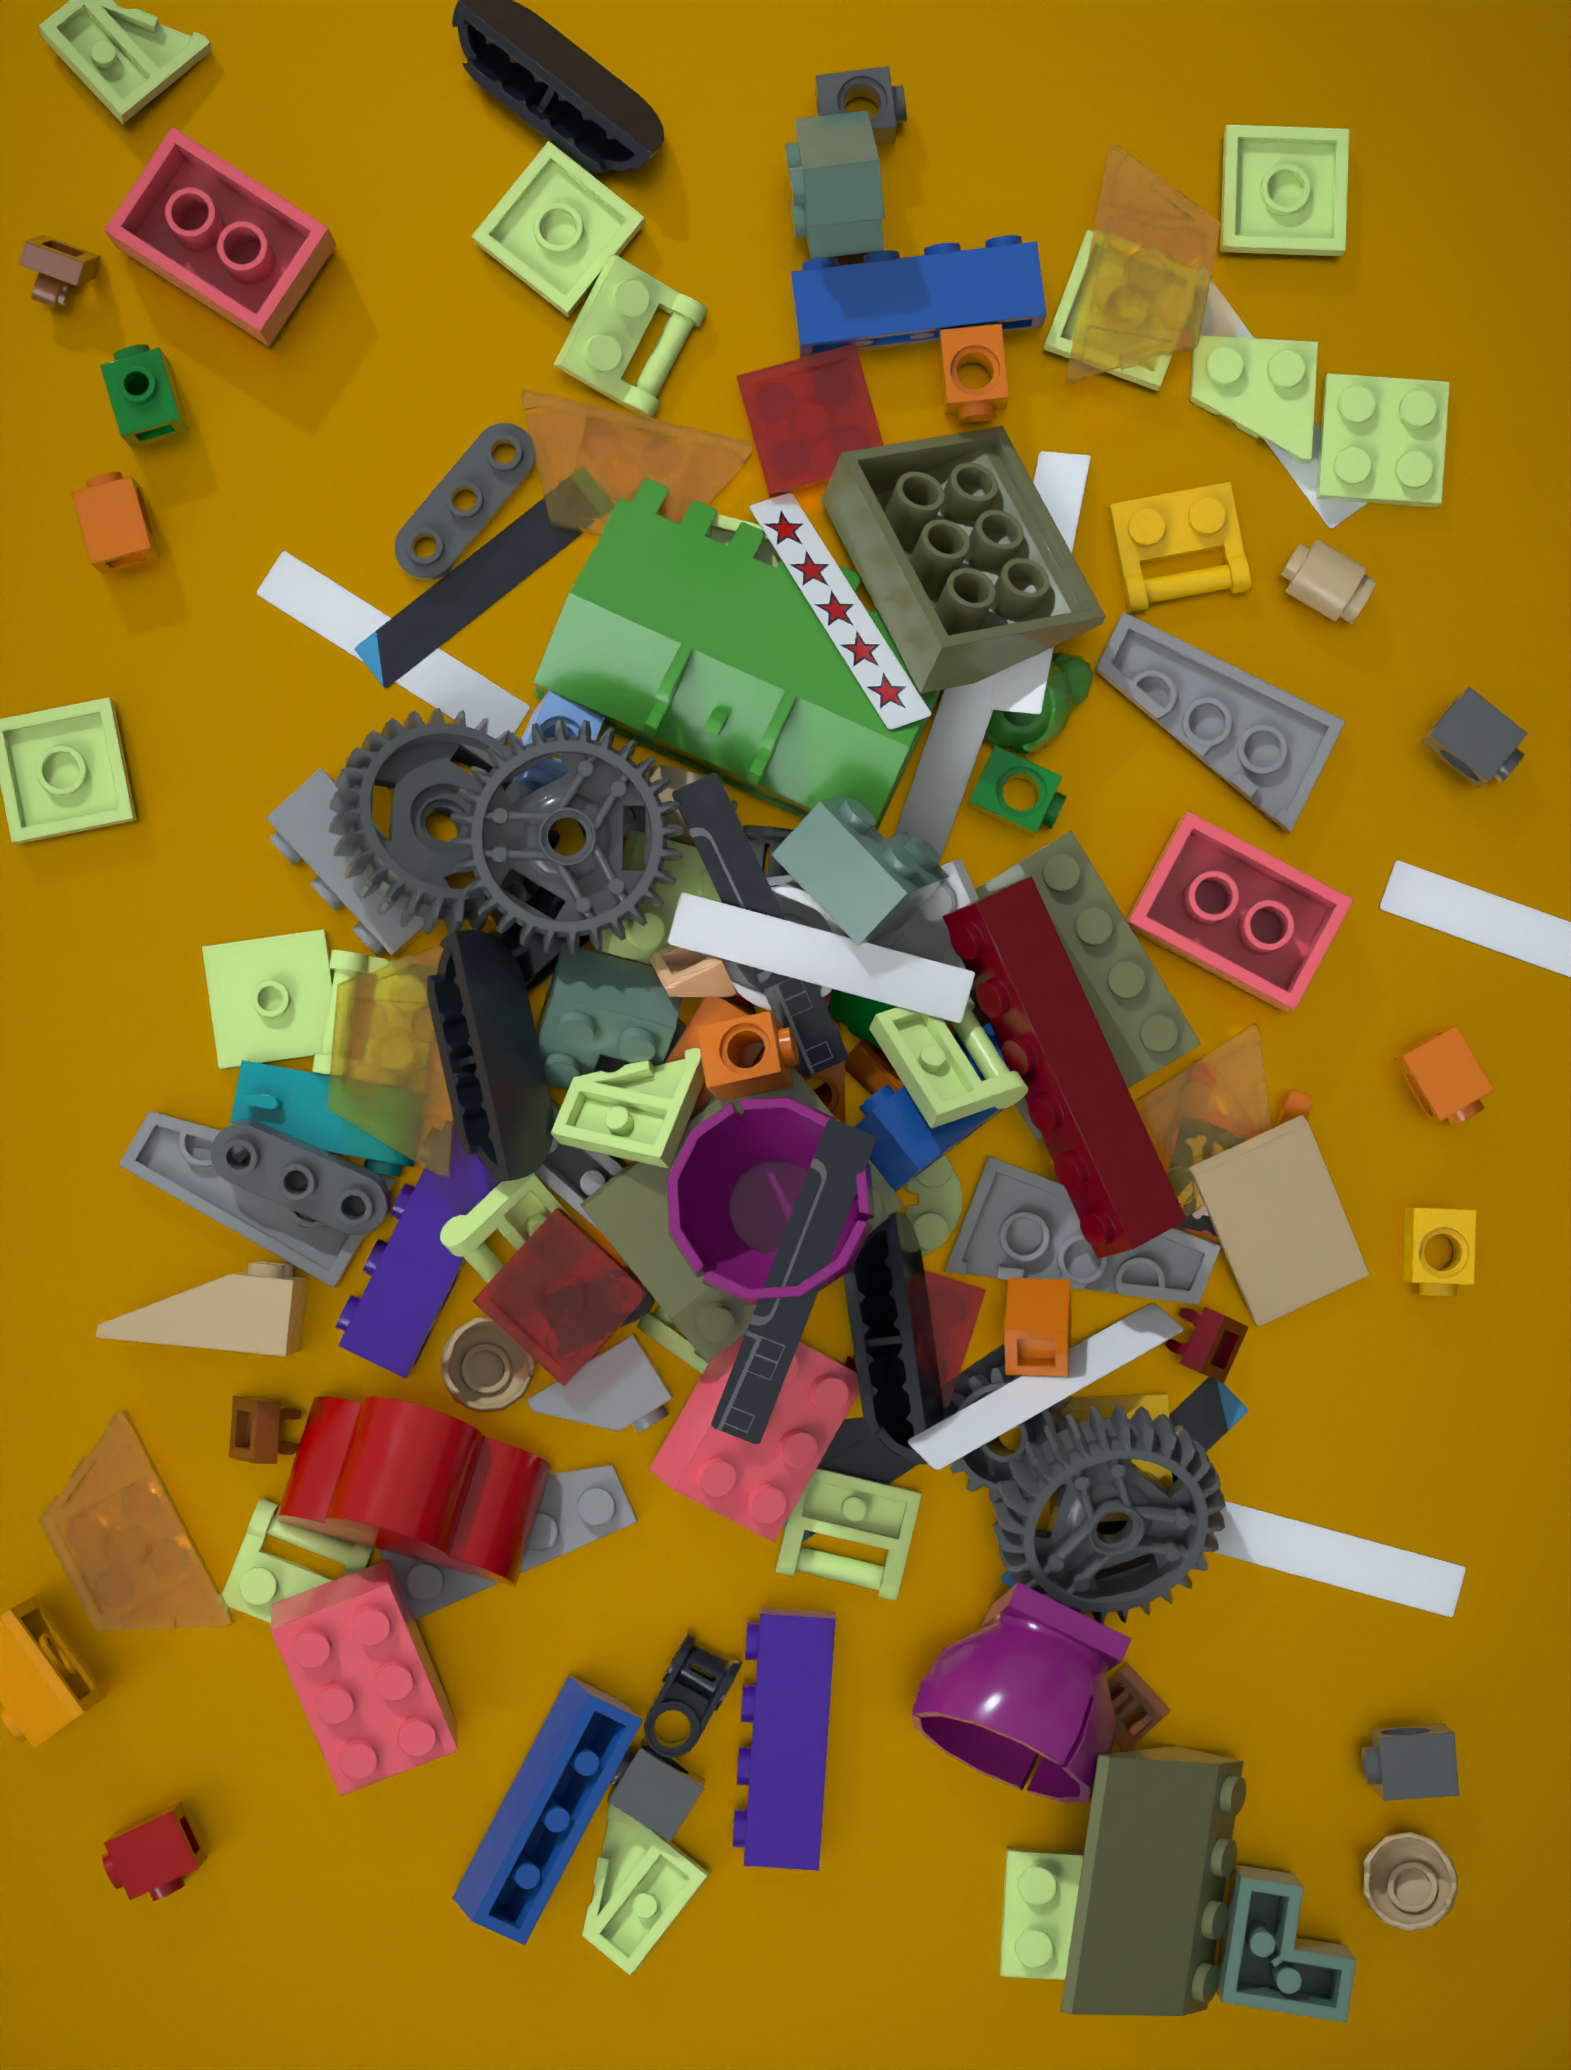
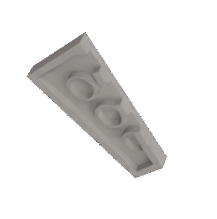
M1123 612L1095 668L1097 673L1288 834L1292 831L1345 723L1344 720Z

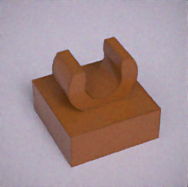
M41 235L25 241L19 265L39 272L31 299L51 307H56L58 302L66 303L71 284L78 286L95 278L101 256L49 236Z
M233 1396L229 1458L256 1464H277L278 1454L292 1455L297 1453L299 1444L279 1440V1424L286 1419H301V1412L295 1408L281 1406V1401L252 1396Z
M1126 1662L1107 1680L1116 1719L1114 1741L1124 1752H1127L1171 1711Z

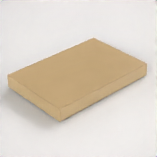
M1303 1115L1189 1167L1251 1318L1257 1327L1370 1275L1310 1125Z

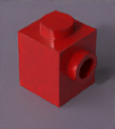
M182 1802L114 1833L104 1842L108 1853L102 1855L105 1871L116 1889L124 1887L129 1900L147 1893L151 1902L168 1896L184 1887L185 1882L182 1876L198 1869L207 1859Z

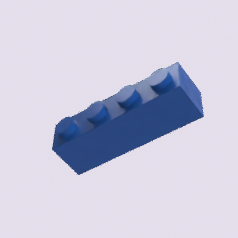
M1018 235L994 237L985 241V248L962 251L959 243L936 244L926 247L922 256L900 258L899 252L895 250L877 251L864 255L863 263L840 266L836 258H819L806 261L802 264V270L791 272V289L800 357L937 341L940 330L995 324H1002V332L1042 328L1046 317L1037 241L1022 243V238Z
M568 1676L452 1897L472 1922L518 1943L526 1944L643 1721L621 1700Z

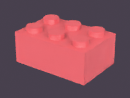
M174 127L170 129L104 229L118 249L267 346L271 345L336 247L335 240L328 227Z
M1187 811L1176 825L1126 921L1133 932L1288 1013L1296 1010L1354 899Z
M744 1334L709 1362L649 1470L674 1491L775 1542L859 1394L857 1372L842 1361L800 1339L761 1442L753 1444L717 1430L711 1425L743 1342Z
M390 1559L272 1604L270 1631L340 1796L458 1751L457 1721Z

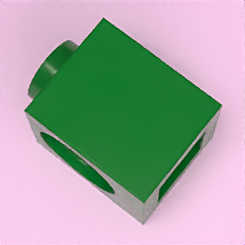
M995 745L966 807L1033 838L1040 824L1052 829L1067 797L1056 791L1063 776ZM1016 778L1029 781L1036 790L1037 799L1035 805L1023 811L1015 810L1008 806L1003 798V786L1005 783Z

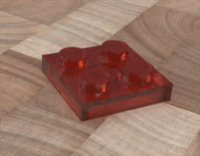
M856 344L736 376L769 498L829 482L841 452L883 446Z
M556 1208L473 1299V1302L560 1384L566 1386L645 1301L650 1292L561 1208Z

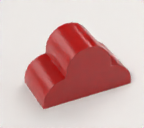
M374 1396L364 1397L362 1403L334 1397H315L276 1519L278 1522L516 1587L550 1475L551 1466L547 1461L535 1454L485 1437L479 1429L467 1422L424 1406Z

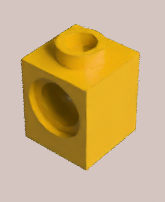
M1405 1207L1403 1281L1419 1283V1295L1457 1296V1284H1475L1477 1210ZM1442 1234L1451 1241L1454 1254L1451 1262L1445 1268L1435 1270L1427 1263L1424 1251L1427 1242L1433 1236Z

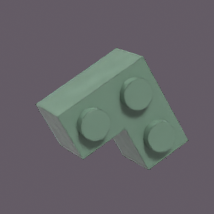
M868 110L794 119L796 142L785 143V154L793 201H791V212L795 238H807L810 259L884 251L881 219H885L880 160Z
M841 794L820 801L771 855L859 946L901 928L950 876L938 865L940 857L928 842L918 836L911 837L908 832L885 839L873 827L876 821L871 812L853 798L846 799Z
M564 943L535 1029L547 1085L568 1090L573 1077L594 1072L600 1054L631 1063L650 1061L653 1066L663 1064L676 1030L681 997L668 996L652 966L578 947L577 954H571L568 945Z
M1235 1864L1231 1873L1227 1899V1924L1221 1938L1217 1964L1219 1979L1216 1993L1221 2002L1347 2023L1356 1958L1346 1945L1296 1937L1304 1886L1295 1874Z

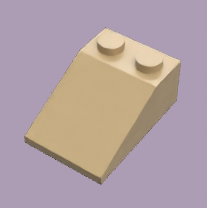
M270 1261L248 1262V1270L245 1272L229 1274L98 1324L96 1337L288 1356L301 1351L308 1277L293 1276V1264Z

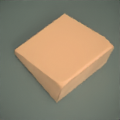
M674 945L648 957L669 997H730L737 994L721 958Z

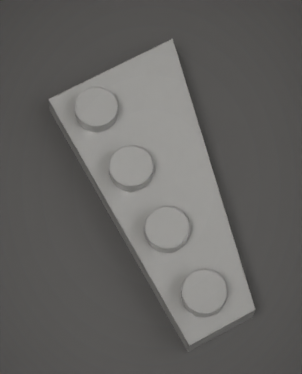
M154 1111L148 1112L121 1159L119 1166L331 1287H337L367 1234L351 1235L226 1181L217 1173L211 1160V1146L221 1130ZM233 1146V1158L240 1164H249L251 1161L250 1152L243 1146ZM298 1170L290 1171L289 1180L291 1184L298 1189H306L308 1187L306 1175ZM379 1175L386 1182L391 1193L397 1179ZM351 1195L346 1198V1205L351 1212L355 1214L365 1213L366 1206L360 1197Z
M988 1156L945 1265L944 1272L995 1277L1008 1280V1278L1071 1279V1288L1111 1292L1120 1295L1198 1305L1221 1246L1172 1228L1134 1250L1097 1259L1092 1246L1082 1234L1080 1219L1065 1187L1061 1183Z
M614 1463L549 1475L520 1573L638 1521ZM378 1549L383 1561L390 1559L414 1620L499 1583Z

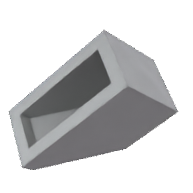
M633 1333L534 1394L526 1401L535 1412L614 1431H621L632 1424L638 1434L669 1415L663 1404L671 1400L674 1395L637 1334Z

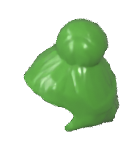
M1062 652L1052 654L1041 713L1030 714L993 710L983 739L994 746L996 745L1005 750L1013 749L1015 753L1028 755L1046 747L1050 741L1063 731L1073 711V707L1079 705L1088 697L1093 678L1090 664L1082 656Z

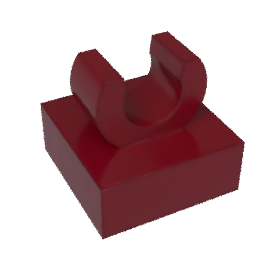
M1204 1307L1202 1314L1189 1308L1181 1309L1178 1316L1193 1323L1195 1327L1194 1332L1188 1343L1182 1344L1176 1340L1169 1339L1165 1344L1171 1352L1182 1357L1179 1364L1224 1383L1249 1327L1207 1307Z

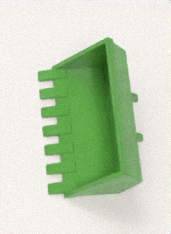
M649 478L644 479L631 502L619 497L610 513L599 541L572 586L533 681L536 688L533 696L543 699L548 690L605 716L601 727L605 729L611 727L615 729L616 734L630 740H635L638 744L704 774L716 773L722 782L801 818H805L820 801L843 794L846 799L853 798L871 812L876 821L873 827L878 831L929 717L892 730L887 729L782 559L777 568L755 559L766 535L763 530L741 522L729 545L726 546L706 537L717 515L715 508L694 500L691 502L680 524L658 515L668 496V487ZM838 566L856 593L862 580L860 575L843 566ZM875 608L874 612L866 609L920 694L877 608ZM941 690L920 694L930 712Z

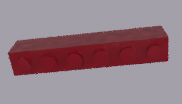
M1032 876L996 890L942 916L949 930L950 941L954 951L962 959L966 970L975 973L973 986L976 990V999L981 1010L987 1015L1002 1047V1056L1005 1064L1010 1071H1017L1028 1087V1092L1024 1098L1028 1105L1029 1117L1041 1133L1054 1162L1055 1174L1070 1197L1080 1219L1082 1234L1092 1246L1097 1259L1134 1250L1186 1221L1187 1218Z

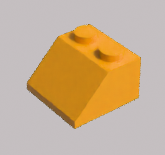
M33 1596L0 1616V1702L5 1708L0 1712V1715L8 1730L17 1740L23 1742L27 1739L35 1749L102 1700L105 1695Z

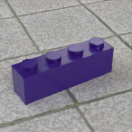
M447 1121L442 1131L432 1127L417 1157V1161L426 1164L415 1187L405 1183L390 1213L391 1217L399 1220L388 1243L381 1239H378L363 1268V1272L372 1277L361 1299L354 1295L350 1296L335 1327L345 1332L338 1345L339 1347L405 1379L412 1375L466 1263V1259L463 1256L451 1254L440 1240L441 1230L447 1221L453 1217L467 1215L502 1182L490 1178L491 1171L485 1167L476 1154H465L457 1135L455 1123L452 1121Z
M761 1607L760 1623L747 1622L745 1660H756L757 1671L756 1685L743 1684L741 1722L753 1723L751 1748L739 1747L736 1785L749 1786L747 1810L735 1809L732 1847L745 1848L744 1866L819 1871L835 1612Z

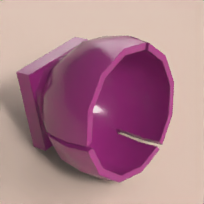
M791 1096L739 1099L741 1108L744 1110L743 1115L738 1112L733 1102H731L690 1130L666 1178L669 1236L695 1277L704 1276L702 1284L747 1305H757L759 1299L801 1297L819 1284H821L819 1289L821 1291L851 1270L874 1226L867 1222L875 1218L871 1166L868 1163L865 1171L856 1175L857 1193L829 1265L797 1286L763 1288L827 1121L830 1119L841 1121Z
M1018 1582L990 1606L981 1629L942 1650L920 1684L912 1711L914 1728L939 1750L977 1772L1021 1791L1040 1754L1042 1755L1041 1762L1027 1788L1029 1794L1064 1803L1089 1802L1093 1794L1098 1755L1111 1754L1116 1731V1719L1105 1673L1122 1662L1131 1638Z

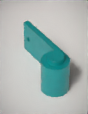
M242 1060L230 1123L241 1119L255 1120L324 1151L365 1158L364 1168L374 1173L400 1177L402 1165L415 1166L428 1094Z

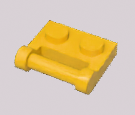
M1231 482L1109 505L1108 511L1129 613L1148 610L1149 603L1229 588L1232 594L1251 591L1250 570L1244 553ZM1222 549L1224 565L1144 579L1140 564Z

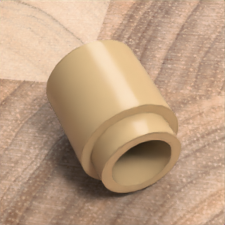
M1319 539L1315 540L1310 549L1299 543L1281 573V576L1290 580L1285 590L1287 594L1335 622L1340 617L1350 624H1353L1377 584L1376 580L1365 575L1368 568Z

